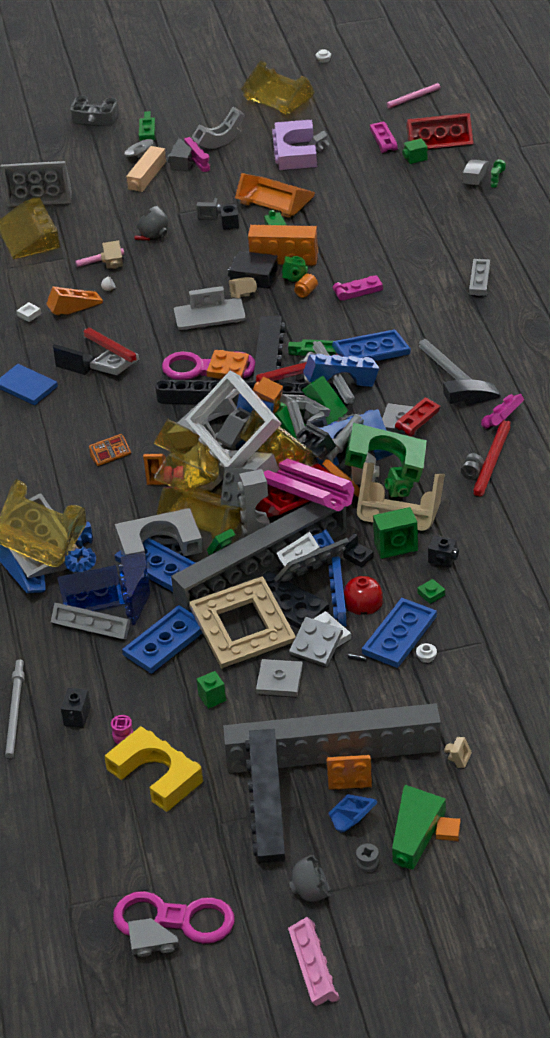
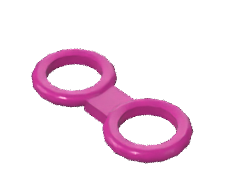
M176 352L164 359L162 369L168 377L174 380H190L199 374L200 376H207V369L211 359H201L198 355L191 352ZM249 355V367L245 370L242 379L248 378L254 373L255 359L251 355ZM183 359L190 360L196 364L193 370L183 373L176 372L169 367L173 362Z
M134 892L125 896L117 903L113 918L117 928L125 935L130 936L129 926L124 921L123 914L130 905L137 902H147L155 906L158 911L155 922L162 927L182 929L184 934L192 941L203 944L214 943L223 939L231 932L234 925V913L230 906L222 900L212 897L201 898L186 906L164 903L160 897L149 892ZM203 908L217 909L225 917L223 925L218 930L210 933H202L193 929L190 925V919L194 913Z

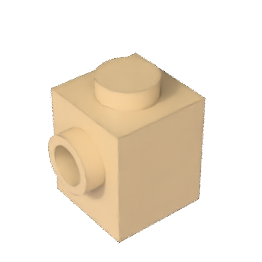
M119 241L103 243L101 259L102 263H106V268L123 266Z

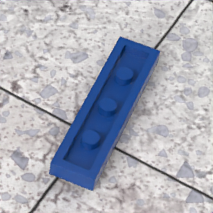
M332 557V565H328L329 577H333V579H330L331 591H335V593H331L332 605H336V607H333L334 619H338L342 626H347L340 557Z

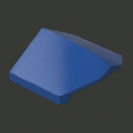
M347 794L329 812L336 830L345 832L377 804L376 799Z

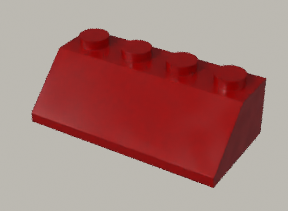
M470 113L407 120L408 141L422 139L427 145V149L473 144Z

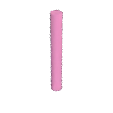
M121 248V254H122V255H124V250H123V248ZM101 254L75 261L76 266L80 267L102 261Z

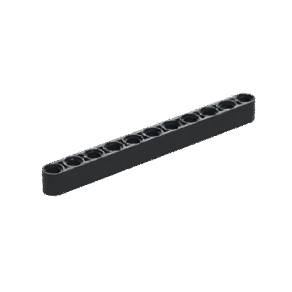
M160 380L155 384L157 401L162 404L197 405L220 381ZM245 381L253 390L256 382ZM276 382L283 386L282 394L305 395L302 390L310 384ZM329 383L345 407L350 405V403L346 404L334 383Z

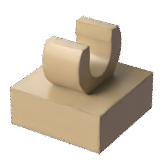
M457 737L454 744H447L444 752L450 753L448 756L449 761H454L457 768H465L472 753L465 737Z

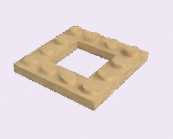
M263 576L189 602V607L221 668L293 643L296 638ZM253 602L267 629L231 641L218 614Z

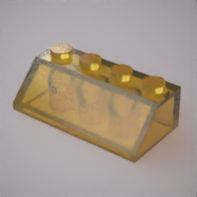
M254 408L239 436L246 442L265 423ZM280 426L257 450L260 453L273 454L278 467L279 463L287 458L307 466H312L315 461L313 452Z

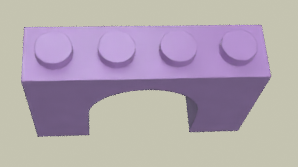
M312 120L275 123V129H272L275 162L279 164V170L317 167L315 145L290 146L293 143L311 141L313 138Z

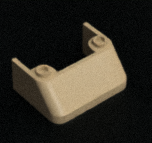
M364 463L357 506V515L361 520L373 522V515L411 507L418 522V530H427L432 526L441 502L445 474H435L433 490L426 492L421 498L420 505L384 499L385 488L383 485L372 482L375 463Z

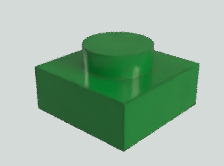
M431 579L417 588V594L431 604L445 596V589L435 580Z

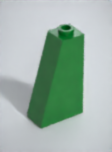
M408 785L404 786L392 847L393 863L400 867L414 869L437 829L439 818L444 817L446 813V798Z

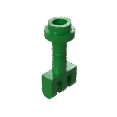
M496 160L491 170V187L493 188L497 187L499 183L500 172L506 169V163L503 160Z

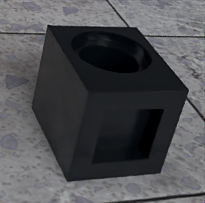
M236 204L220 205L223 230L239 228Z

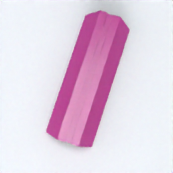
M287 458L279 463L281 470L277 473L269 470L263 472L267 485L338 512L343 507L352 504L354 487L351 481Z

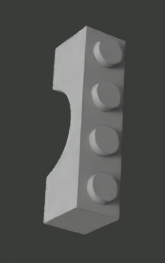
M262 469L239 474L240 482H237L239 494H241V497H238L240 508L243 509V511H240L242 523L244 522V525H241L243 537L270 524L266 512L255 510L256 505L268 496L267 480Z

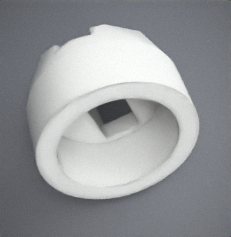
M109 276L103 279L101 283L103 290L111 291L116 288Z

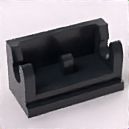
M307 422L306 426L297 434L298 439L306 435L305 440L299 446L301 449L322 460L336 445L328 432Z

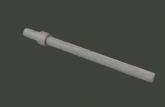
M20 659L16 660L15 671L12 673L13 691L5 752L6 758L14 757L21 684L24 682L25 676L23 672L24 661Z

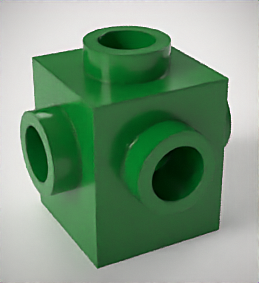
M285 256L282 278H287L292 282L299 281L308 271L305 260L298 256Z
M402 467L390 468L388 477L385 479V488L391 497L409 496L410 490L413 488V481L400 478Z

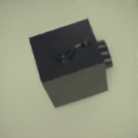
M67 689L61 707L64 726L84 728L91 708L88 689Z

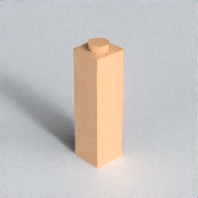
M150 146L127 175L129 190L144 191L166 163L165 148Z

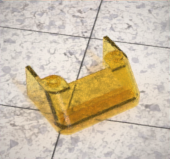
M167 419L154 440V444L170 451V454L167 455L154 479L173 487L178 492H187L215 482L219 476L218 458L212 456L209 452L210 448L199 441L200 436Z

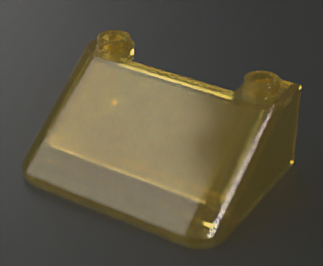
M16 479L9 490L0 514V544L51 567H58L64 562L68 551H71L86 526L85 508L78 505H70L66 507L63 514L24 498L27 494V486L24 482Z
M183 485L164 487L162 489L156 515L190 508L197 528L211 532L212 539H214L215 536L229 529L234 530L241 522L240 511H243V509L237 506L221 505V495L197 487Z

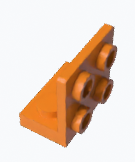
M370 755L327 758L329 789L372 787Z

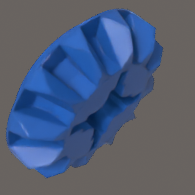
M84 546L81 549L75 547L74 551H68V555L65 556V565L72 572L88 571L96 563L95 553L92 552L91 548L86 549Z

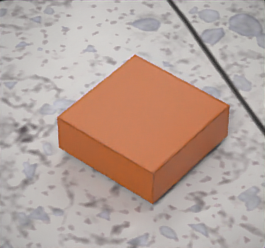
M440 817L437 822L436 839L458 841L460 819Z

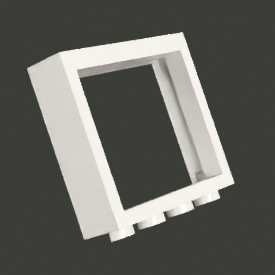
M231 370L185 419L190 424V430L200 436L199 441L210 448V454L221 461L219 464L224 468H241L282 424L240 375ZM236 388L263 418L265 423L230 458L202 423L226 396Z

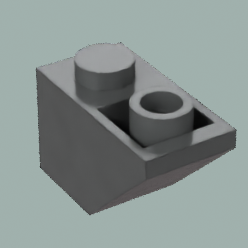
M182 139L177 140L176 144L173 145L171 153L168 154L170 169L189 171L193 163L192 149Z
M239 407L229 414L216 436V441L232 448L251 434L255 415Z

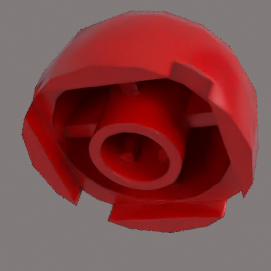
M358 576L351 579L344 589L345 608L349 612L361 615V612L372 614L379 610L383 603V593L380 584L369 576Z

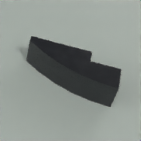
M464 379L443 382V394L449 404L464 401L468 406L501 398V394L496 386L486 381Z

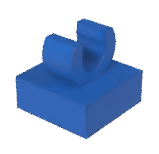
M89 522L71 527L72 539L76 545L83 546V543L89 542L91 544L93 542L92 529Z

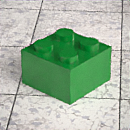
M411 507L373 515L374 545L381 559L418 551V522Z

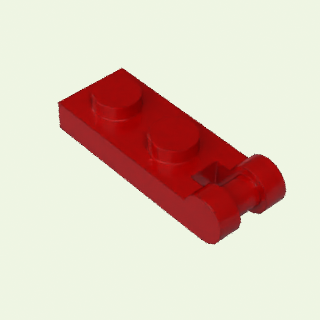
M425 397L397 420L395 428L399 431L403 430L407 436H413L418 428L439 412L440 405Z

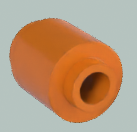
M305 274L295 284L294 291L299 297L308 296L318 285L316 277L311 274Z

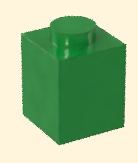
M422 139L404 143L402 154L404 159H407L410 164L428 160L427 145Z
M215 671L197 678L198 696L208 709L226 701L225 685Z

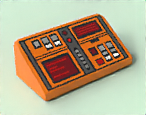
M122 434L89 446L90 456L97 466L131 454Z

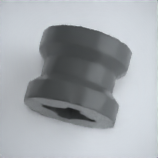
M363 844L357 848L356 856L359 870L367 873L375 871L379 866L377 847L372 844Z

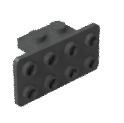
M345 538L290 561L274 578L275 582H287L294 575L301 576L311 568L313 570L318 569L325 562L328 564L332 563V557H337L338 554L346 550L345 546L349 543V540Z

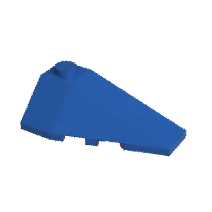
M0 537V562L26 593L45 592L44 575L27 578Z

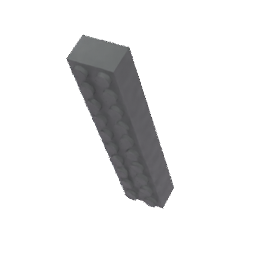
M311 502L171 576L175 605H180L192 613L189 602L259 578L267 570L271 573L283 567L278 559L277 552L309 532L314 536L322 533L323 530H327L332 540L346 533V506L338 512Z
M437 703L223 725L228 773L247 771L246 759H251L250 751L246 752L245 739L249 738L250 730L275 728L278 768L325 764L328 757L370 755L371 758L441 751V722Z

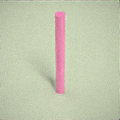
M437 83L387 102V107L391 108L440 89V85Z

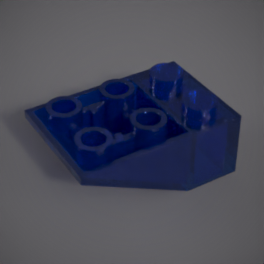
M144 553L121 556L122 564L118 565L119 575L124 577L120 578L122 591L126 590V592H123L124 604L129 605L125 606L127 618H131L132 625H136L150 596Z

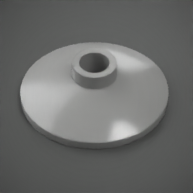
M147 139L132 145L125 151V156L142 157L150 146L153 145V140Z

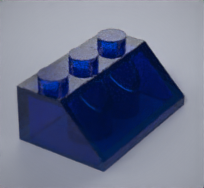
M116 565L57 577L62 603L65 605L86 610H96L124 604Z

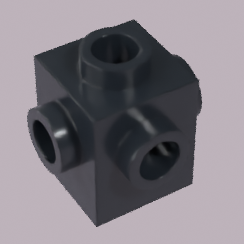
M434 535L428 547V563L451 567L453 561L457 560L459 556L457 540Z

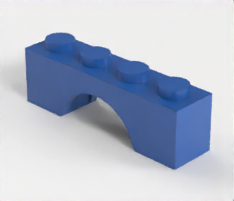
M309 354L303 373L308 381L312 382L321 376H324L328 381L337 373L348 372L358 386H373L379 367L369 357L356 358L354 356L341 357L339 355Z

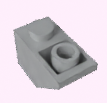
M151 918L128 922L133 955L137 954L139 957H143L159 950L161 953H168L174 951V948L179 947L177 937Z

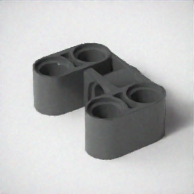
M78 96L70 107L74 124L111 126L119 115L117 99L115 98L105 99L102 105H89L88 97Z

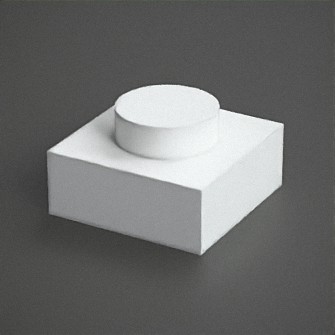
M29 302L17 310V316L28 322L41 314V309Z

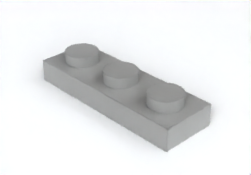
M473 259L469 295L480 296L487 294L490 260Z

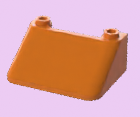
M242 173L235 198L241 200L240 203L249 205L252 202L282 212V216L291 218V215H295L315 196V192L268 178Z

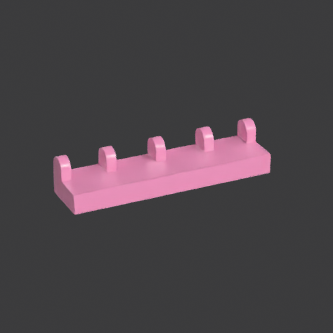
M306 917L289 927L288 930L311 1001L316 1006L328 999L331 1002L339 1000V996L334 989L333 978L329 974L326 965L327 960L323 956L320 947L321 942L315 932V924Z

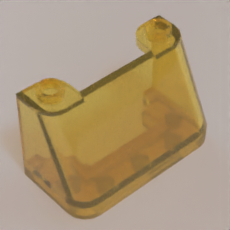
M261 60L241 87L247 100L257 101L275 108L283 114L292 113L315 94L308 78L301 76L295 81L279 75L275 69H268L266 67L267 63Z

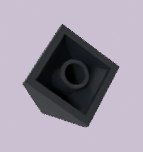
M56 344L53 345L56 367L86 375L92 369L90 368V362L97 358L77 350Z

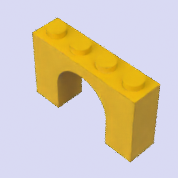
M141 726L104 755L106 769L120 780L144 763L159 762L170 768L169 771L150 786L151 801L166 812L203 782L202 768L197 762L191 761L181 751L175 750L168 742L160 740L152 731H147Z

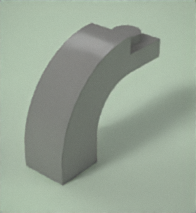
M232 107L221 125L211 129L199 125L191 138L198 145L205 148L213 149L227 145L240 133L241 130L238 126L245 115L237 108Z

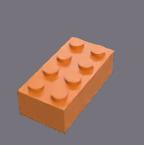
M250 225L248 234L249 252L277 255L278 264L282 265L284 264L285 256H298L305 260L306 265H316L318 257L317 226Z

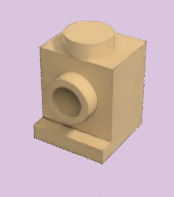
M245 277L229 280L230 293L233 298L249 296L251 292H256L257 290L254 278Z

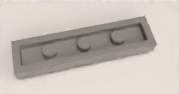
M54 603L51 622L127 639L130 619Z

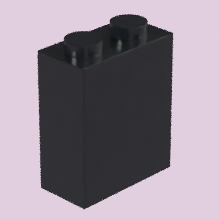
M239 251L237 256L233 258L232 266L228 268V277H230V280L245 277L254 278L257 287L269 289L278 271L277 255Z

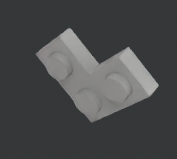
M282 394L280 402L286 405L288 402L297 401L299 409L309 411L311 416L323 411L325 417H328L331 411L305 395Z

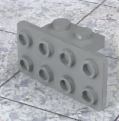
M223 286L189 291L190 305L174 308L179 330L222 325L246 319L241 299L225 300Z

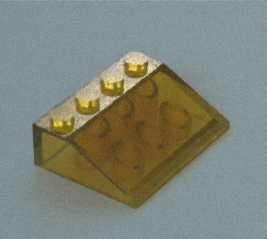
M40 197L24 201L0 219V234L13 259L60 247L58 231Z

